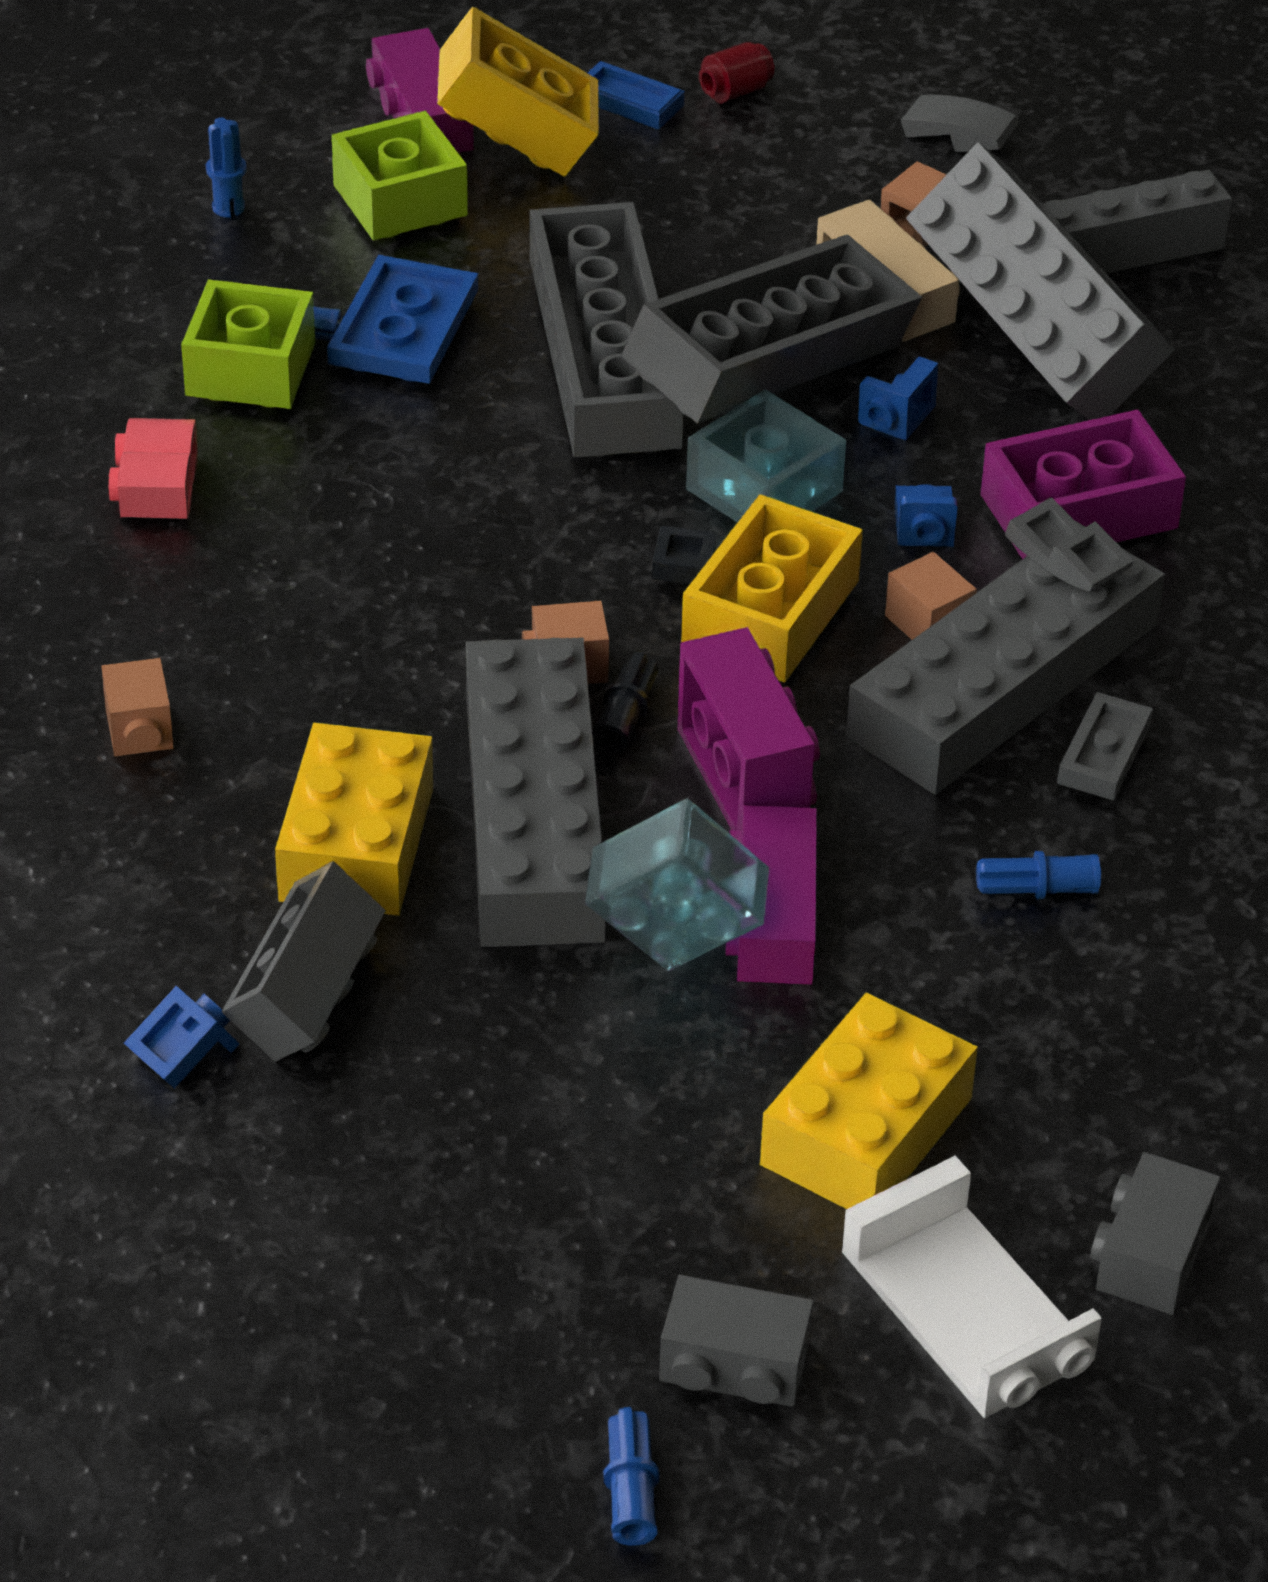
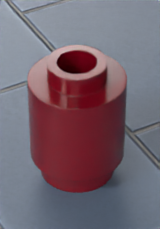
M745 42L706 56L702 61L699 72L700 85L708 96H711L718 103H724L763 89L766 83L772 80L774 76V61L769 50L763 44Z

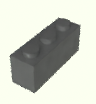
M334 861L295 881L224 1006L222 1013L275 1062L298 1050L304 1053L309 1052L328 1033L330 1024L327 1022V1019L334 1006L351 990L354 981L350 976L357 963L374 947L377 937L373 933L386 910Z

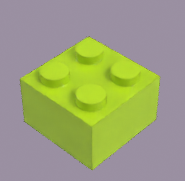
M426 110L332 134L334 186L373 241L381 238L395 237L400 233L430 225H440L446 221L468 215L467 164Z
M208 279L181 344L185 396L206 398L212 401L255 404L268 408L291 409L315 346L313 292Z

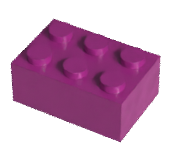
M1133 410L986 443L980 495L1004 532H1006L1010 520L1052 497L1074 521L1085 527L1096 521L1117 543L1177 529L1186 476L1139 410ZM1014 545L1022 559L1027 557L1026 554Z
M748 627L681 642L677 730L731 830H742L743 805L810 808V805L816 804L817 793L812 774L813 762L818 761L820 758L818 739L814 729L811 726H804L799 718L795 698L790 688L787 686L782 687L775 676L774 664L769 651L766 648H759Z

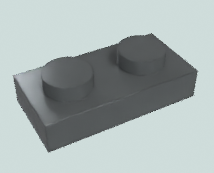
M1097 692L1059 766L1057 784L1115 800L1151 726L1153 708Z

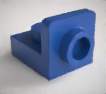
M919 356L904 374L900 373L895 377L892 384L867 376L860 383L859 423L891 436L907 440L936 406L938 363Z
M926 484L918 486L896 485L895 515L898 546L954 547L957 499L952 497L951 486H932Z
M177 986L124 1042L129 1049L174 1089L217 1041L230 1053L239 1045L224 1029L230 1020L222 1013V1009L204 993L194 1002Z

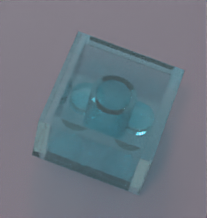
M765 389L688 437L686 489L737 523L759 494L812 512L843 490L846 439Z
M686 798L593 847L585 904L663 968L670 971L764 924L769 867Z

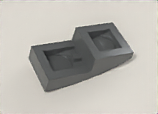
M920 95L901 119V123L906 137L950 135L955 152L970 151L977 142L988 150H999L1017 127L1018 120L1016 115L985 102L948 95Z
M1052 497L1010 520L1004 534L1017 548L1046 571L1062 581L1088 592L1130 569L1134 562L1096 521L1082 529Z

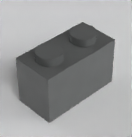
M1143 1152L1134 1175L1122 1174L1118 1181L1111 1204V1212L1117 1213L1113 1223L1102 1221L1096 1232L1090 1253L1091 1260L1100 1262L1096 1290L1173 1315L1212 1221L1220 1176Z
M678 1275L661 1336L659 1381L677 1384L688 1390H708L744 1397L761 1404L775 1403L794 1407L810 1344L813 1300Z

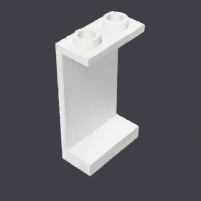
M953 1156L846 1209L842 1253L985 1419L1007 1406L1015 1408L1023 1405L1034 1396L1037 1390L1062 1377L1073 1378L1086 1370L1092 1361L1095 1360L1102 1317L1094 1309H1091L1070 1321L1065 1318L967 1208L971 1172L956 1156Z

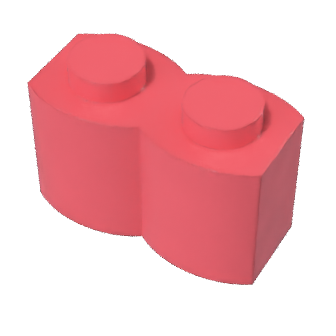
M129 418L126 432L116 434L115 464L117 467H111L109 471L110 501H119L120 517L188 519L198 457L196 419Z

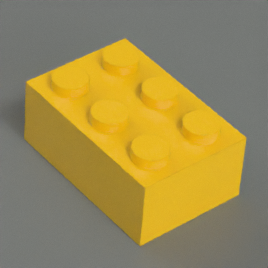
M472 6L440 49L437 104L443 107L445 112L459 121L466 120L482 129L496 143L501 145L508 144L524 153L538 167L543 169L550 168L565 177L599 134L598 79Z
M759 494L684 591L681 642L748 627L759 648H766L769 651L777 679L786 682L859 582L863 529Z
M313 723L275 848L279 902H284L295 881L334 861L386 910L384 914L400 916L433 791L432 736Z
M865 993L763 1113L760 1165L845 1209L855 1206L905 1181L972 1099L978 1047L871 994Z

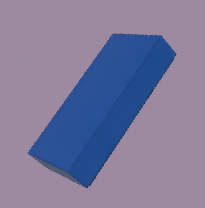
M600 61L588 72L589 75L598 79V108L658 130L684 106V91L611 64Z

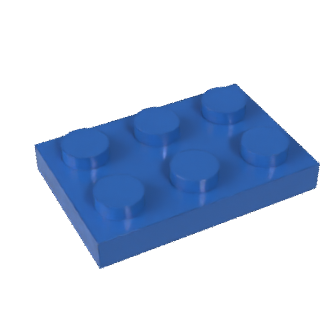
M378 255L327 346L328 364L360 372L366 371L397 377L406 381L430 384L478 292V273Z

